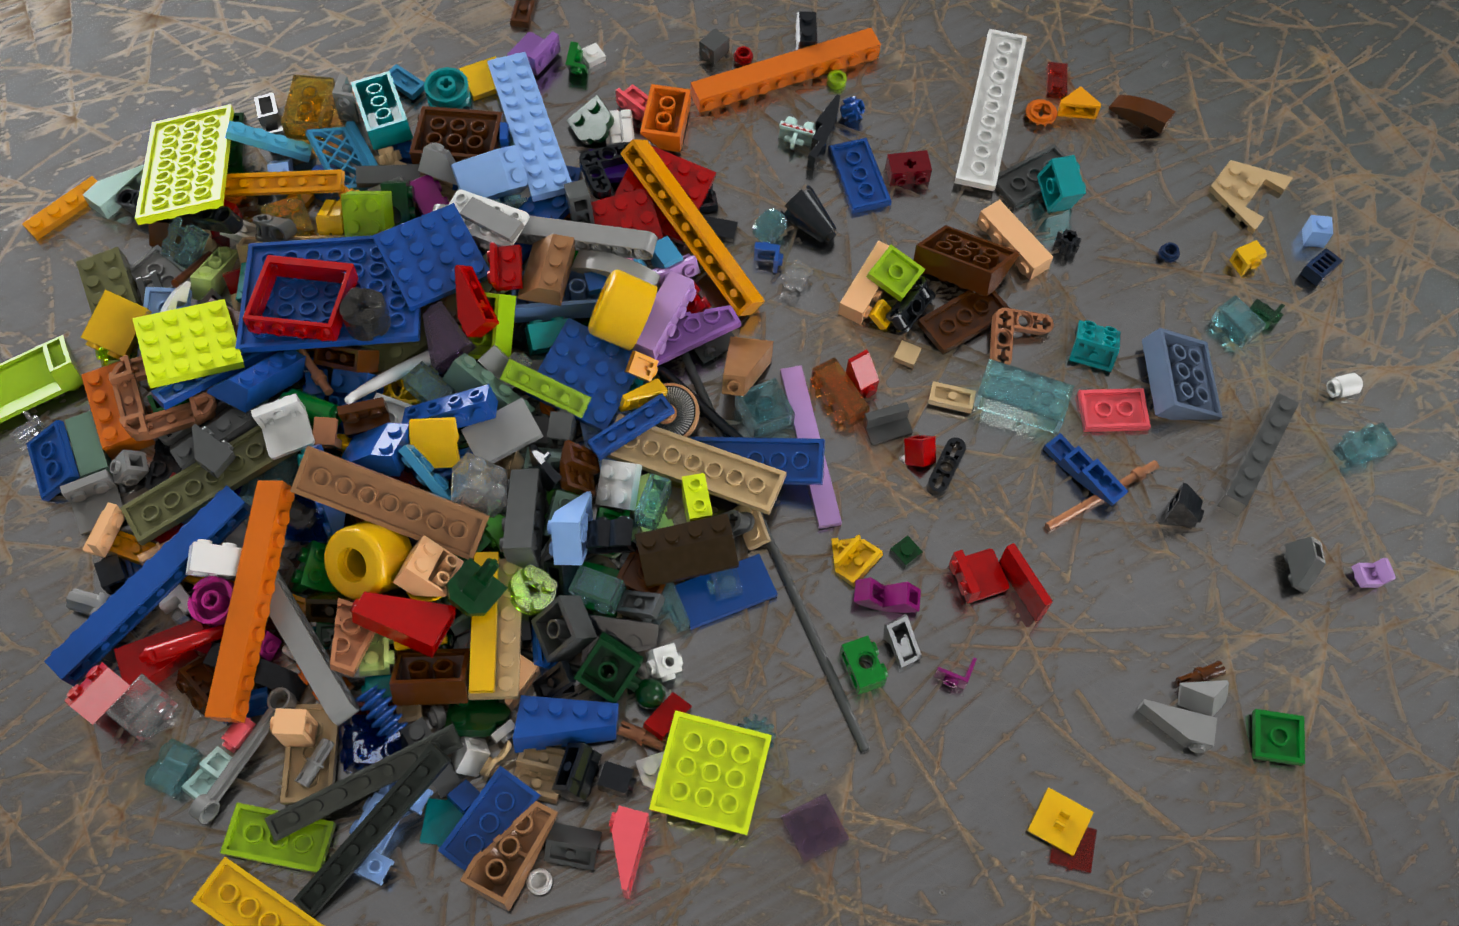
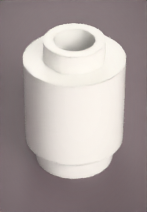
M1349 373L1333 377L1327 382L1326 388L1332 398L1336 397L1339 399L1359 394L1363 387V381L1356 373Z

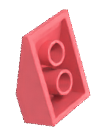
M618 806L617 813L612 812L609 827L613 837L623 896L629 899L649 830L650 820L649 813Z

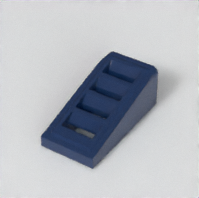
M1326 248L1312 259L1300 274L1317 287L1343 260Z

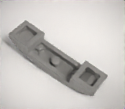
M579 251L571 267V271L581 274L594 272L607 277L612 271L618 269L656 286L661 278V275L640 263L622 256L600 251Z

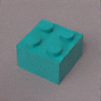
M1075 155L1051 159L1037 175L1048 213L1069 210L1086 194V185L1082 181L1080 165L1076 161Z

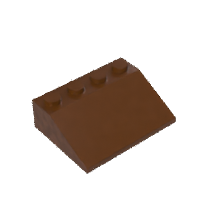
M422 106L409 151L412 164H420L424 147L432 143L443 145L444 149L451 152L456 162L500 148V122L503 121V112Z
M945 225L916 245L913 260L925 268L923 274H930L941 281L951 282L959 288L974 291L977 295L988 296L997 289L1020 252Z

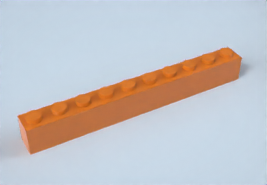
M867 28L691 82V97L699 113L710 111L736 101L765 94L795 83H801L814 77H820L833 70H840L866 61H872L879 58L881 44L872 28Z
M257 481L204 716L219 722L245 723L246 715L249 711V700L254 687L256 668L260 660L259 654L262 641L265 637V626L270 614L271 598L275 591V580L280 567L282 548L285 544V533L290 521L292 502L295 498V493L290 492L292 486L284 481Z

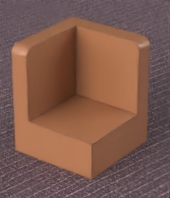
M314 417V445L321 444L323 449L342 448V440L337 438V418Z

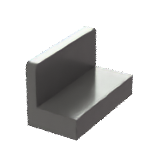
M907 402L865 413L863 426L872 446L912 435L913 430L907 418L910 410Z
M554 823L546 839L544 861L594 871L602 832Z

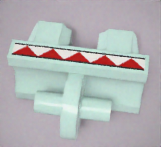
M788 116L785 121L780 122L778 138L789 142L790 149L795 150L796 145L811 147L812 137L816 133L815 123L807 121L804 126L797 125L796 118Z

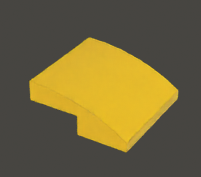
M455 417L409 420L410 445H414L434 468L460 466L461 460L457 445L459 433Z

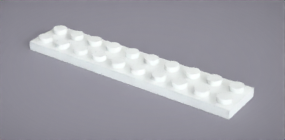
M993 29L988 31L954 183L995 191L1027 36Z

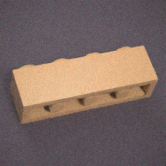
M1001 200L980 211L977 224L982 231L989 235L993 243L1020 252L1014 264L1023 275L1031 280L1049 269L1053 256Z
M880 241L876 243L839 305V315L860 325L864 318H869L868 315L873 309L872 305L880 300L883 291H881V287L866 276L888 249L889 245Z

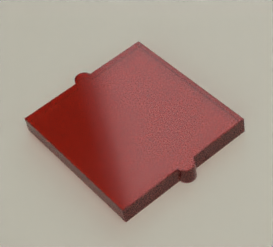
M1086 828L1074 856L1051 845L1049 864L1065 867L1068 871L1073 869L1090 874L1097 829Z

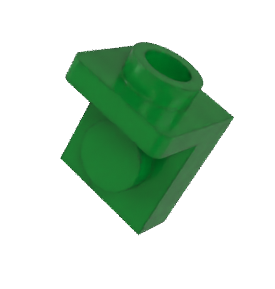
M571 41L565 65L573 74H587L588 68L586 65L578 63L582 61L583 50L579 43Z

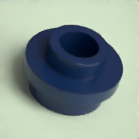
M1168 242L1160 247L1158 255L1165 262H1175L1180 256L1179 247L1175 243Z

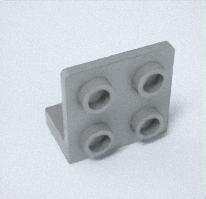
M106 469L60 486L62 495L72 505L78 529L82 536L91 533L108 502L117 504L119 508L123 506L117 483H114L113 477Z

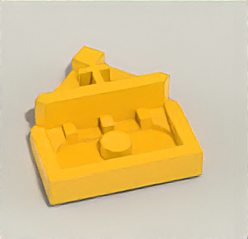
M860 535L843 540L831 538L835 573L852 587H855L856 580L862 579L883 556L882 550L867 540L861 539Z

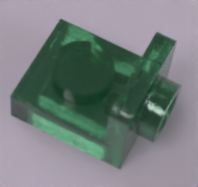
M1256 299L1246 313V316L1265 329H1268L1272 323L1276 325L1284 314L1281 311L1285 305L1281 303L1274 310L1268 304Z

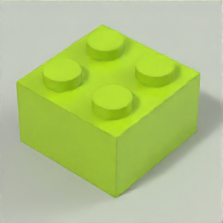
M349 191L341 194L345 237L375 235L395 227L392 191Z

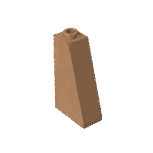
M730 336L723 373L722 394L746 395L770 365L774 341Z

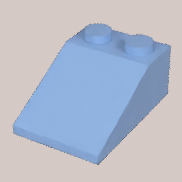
M516 145L498 148L451 164L459 190L462 189L490 200L521 193L528 187V178Z
M586 491L556 510L552 519L548 521L547 532L552 537V542L549 545V554L553 556L554 565H583L588 551L586 548L588 521L593 520L591 491Z

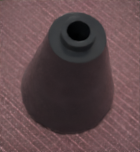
M808 185L806 186L807 191L804 192L801 189L785 205L787 208L786 212L781 211L780 216L819 242L824 243L826 241L829 243L837 235L835 233L837 228L813 188Z

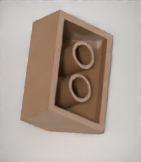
M551 234L533 243L522 279L523 289H519L518 299L561 306L576 254L574 237Z

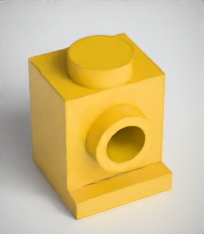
M1255 240L1237 248L1229 261L1240 276H1243L1249 268L1255 269L1260 266L1261 260L1266 258L1267 252Z

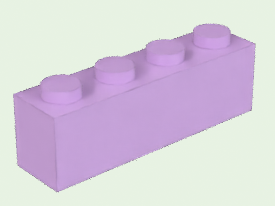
M673 271L668 273L656 294L647 322L633 350L653 359H657L659 354H663L669 336L672 337L674 335L679 319H683L689 301L692 302L696 296L693 279Z

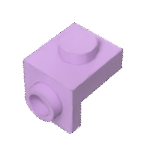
M1382 558L1374 563H1357L1351 566L1354 578L1360 588H1378L1396 579L1388 558Z

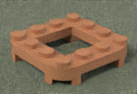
M128 355L119 358L121 362L114 367L112 372H109V381L112 384L120 414L119 421L127 433L136 441L151 440L190 428L194 424L200 425L213 419L216 415L217 400L207 393L209 388L190 397V402L146 415L138 382L147 379L142 356L132 359Z

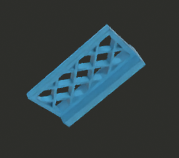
M347 121L345 127L306 130V136L324 170H334L330 167L333 164L343 171L346 170L354 174V178L345 175V182L350 183L345 186L349 189L365 191L373 188H357L356 169L349 166L350 162L358 166L378 165L355 121ZM342 134L344 140L342 141L333 135ZM315 136H320L326 140L322 142L315 139ZM330 141L332 143H335L339 145V147L336 149L328 145V142ZM345 148L351 151L352 154L349 155L341 151V149ZM323 149L333 153V156L330 157L322 152ZM339 156L347 160V162L343 163L335 158Z

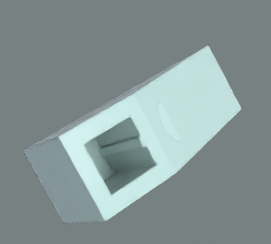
M144 165L97 181L83 194V197L92 209L109 219L122 207L117 202V197L121 191L125 189L140 191Z

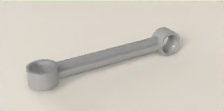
M279 687L269 694L267 698L269 708L207 794H202L193 801L189 809L191 817L202 824H207L216 817L220 809V799L269 733L270 719L272 716H275L278 699L283 695H288L287 702L281 709H295L297 699L293 693L286 688Z

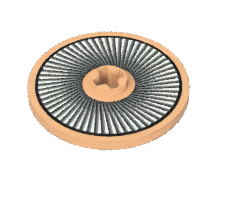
M665 383L663 385L668 390L666 399L674 408L675 413L655 426L689 437L699 421L700 408L694 394L685 386L676 383Z

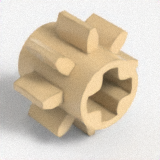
M393 146L379 149V155L375 157L378 165H393L396 160L402 159L400 151H394Z

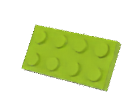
M236 803L220 851L222 855L315 874L325 864L336 828L335 822L319 819L275 842L264 818L278 812V810Z

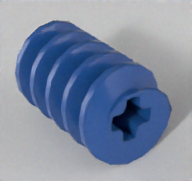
M378 685L357 697L355 702H365L360 710L362 712L370 710L366 719H375L371 725L372 729L381 727L377 737L386 735L384 739L386 740L406 727L408 722H398L403 714H393L397 705L388 706L387 704L392 697L383 698L382 695L387 689H377Z

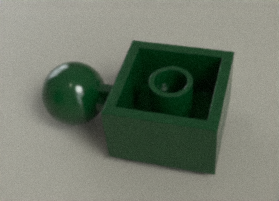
M605 632L601 634L574 677L575 680L611 703H617L626 687L635 692L637 703L645 709L659 707L666 697L665 687L659 680L655 678L642 680L635 675L642 665L644 657ZM608 664L613 666V669L611 668L609 671L605 668Z

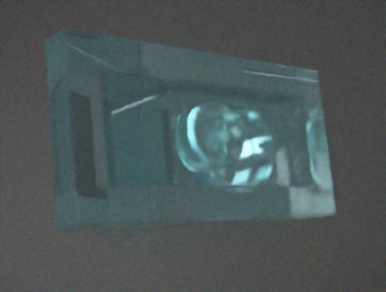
M674 582L667 583L662 592L666 599L658 617L670 613L674 626L678 625L680 631L683 632L690 629V620Z

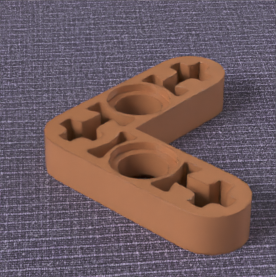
M1000 308L992 316L991 366L994 369L1002 370L1011 364L1014 331L1040 336L1045 335L1054 327L1052 318L1046 314L1012 308ZM1003 314V318H1006L1007 320L1003 322V319L999 318L1000 315ZM1020 316L1026 318L1028 323L1026 327L1019 324L1018 319ZM1043 321V325H1046V328L1043 329V326L1038 323ZM999 333L1005 335L1007 340L1005 344H1001L998 341L997 336ZM1001 355V359H1004L1003 363L997 359L998 356Z

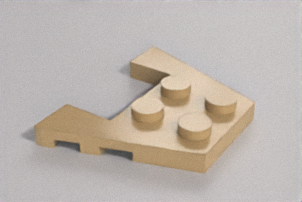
M1230 160L1211 185L1209 192L1225 208L1229 207L1236 214L1235 218L1239 222L1243 221L1248 226L1247 230L1253 234L1264 217L1247 208L1248 203L1262 184L1282 194L1293 178Z

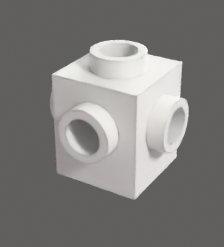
M675 643L645 652L647 658L646 668L649 675H652V678H661L662 682L675 679V674L683 671L681 667L683 665L680 653H677Z

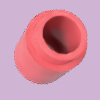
M247 717L245 723L233 722L221 737L224 740L222 746L234 754L241 747L256 724Z

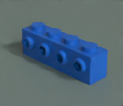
M487 384L406 407L402 423L409 424L410 419L455 417L457 428H462L496 418L498 399L491 386Z

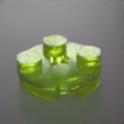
M528 565L518 570L508 583V592L510 591L512 605L524 614L533 615L534 613H540L556 597V581L546 571L533 565ZM527 586L535 587L537 594L530 595V589Z

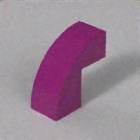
M871 577L859 579L855 582L854 602L861 606L895 613L919 612L921 589L910 582L884 586Z

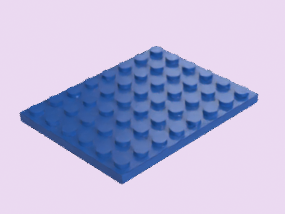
M372 235L249 243L235 347L240 349L241 353L420 341L421 307L410 312L373 241ZM267 255L354 264L359 278L337 341H321L311 338L300 339L292 336H276L265 333L255 334L248 331L243 315ZM277 276L262 316L328 323L342 283Z

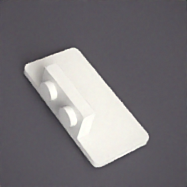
M462 189L455 193L448 204L454 203L460 213L469 200L474 197L521 221L524 227L530 218L529 214L525 211ZM462 218L477 247L484 253L490 250L491 242H495L497 247L514 245L521 234L520 232L511 243Z

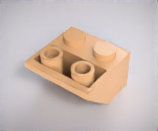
M424 535L410 550L393 583L413 596L446 597V584L462 567L464 561Z

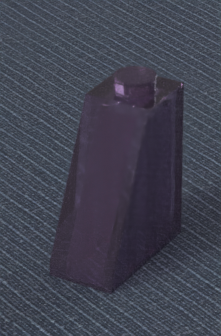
M441 301L431 305L423 314L431 365L440 374L446 372L453 361L464 353L468 355L477 348L471 338L467 337L463 332L460 323L449 308Z

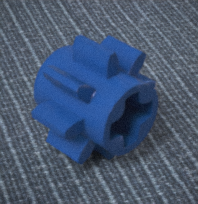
M856 96L843 99L844 104L840 106L842 117L848 119L849 122L862 119L861 114L865 112L863 101L856 99Z

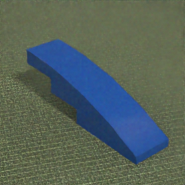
M1061 433L1042 448L1076 481L1111 506L1129 492L1098 459L1093 461L1079 445L1074 448Z

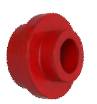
M746 46L737 48L734 53V61L739 65H748L753 60V53Z

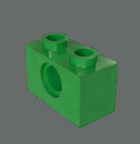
M869 636L841 645L840 655L857 695L885 685L888 672L884 663L880 664L877 657L879 655L877 645L874 641H870ZM867 661L870 663L871 667L867 669L860 666L859 662Z

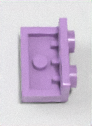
M688 253L682 256L684 260L668 268L653 269V271L661 275L658 283L659 286H662L670 271L688 278L701 273L697 258Z

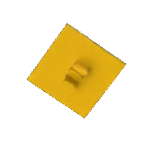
M1048 787L1027 831L1067 854L1074 856L1094 812Z

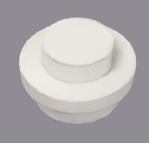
M542 868L531 871L526 881L529 891L535 895L547 893L552 886L551 874Z

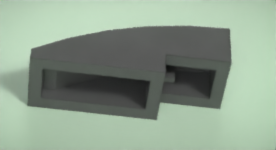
M274 93L254 97L261 129L273 134L286 136Z

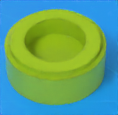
M833 70L828 73L827 85L830 88L839 90L845 87L847 76L843 71Z

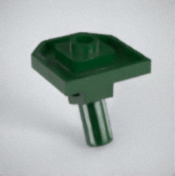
M469 558L446 584L448 602L467 617L485 616L508 588L493 576L499 568L498 561L495 558H488L480 566Z

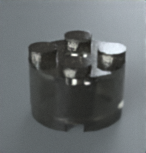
M355 287L349 290L348 295L344 297L340 304L339 310L342 320L352 338L359 341L374 340L373 337L379 334L382 336L389 330L391 325L390 313L381 292Z

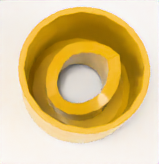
M618 269L612 271L593 309L588 325L589 333L631 351L647 322L657 294V286Z
M368 521L344 527L335 532L327 543L324 554L327 576L335 589L349 599H360L364 592L384 594L395 590L399 586L393 583L412 549L411 542L405 535Z

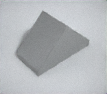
M1228 680L1180 683L1177 703L1179 706L1196 713L1213 717L1226 704L1229 682Z

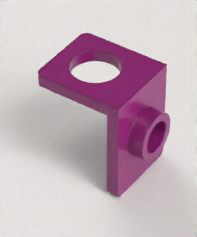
M973 657L965 677L941 667L937 668L934 677L942 680L949 687L956 688L957 686L964 689L969 681L977 658Z

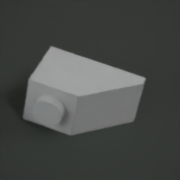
M439 143L425 146L418 171L457 185L451 168V164L456 163L451 152L444 149V146Z

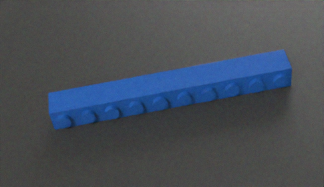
M228 486L217 492L205 507L201 508L187 524L183 525L172 539L164 543L151 559H148L133 576L129 577L118 591L109 596L106 602L97 611L93 612L78 629L74 630L65 642L54 649L44 662L61 680L75 686L92 667L99 663L188 576L186 575L190 545L193 542H197L198 539L211 540L212 544L220 545L250 515L251 507Z

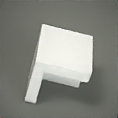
M461 737L464 747L454 751L451 756L455 773L478 777L480 775L479 772L490 756L486 740L478 737Z

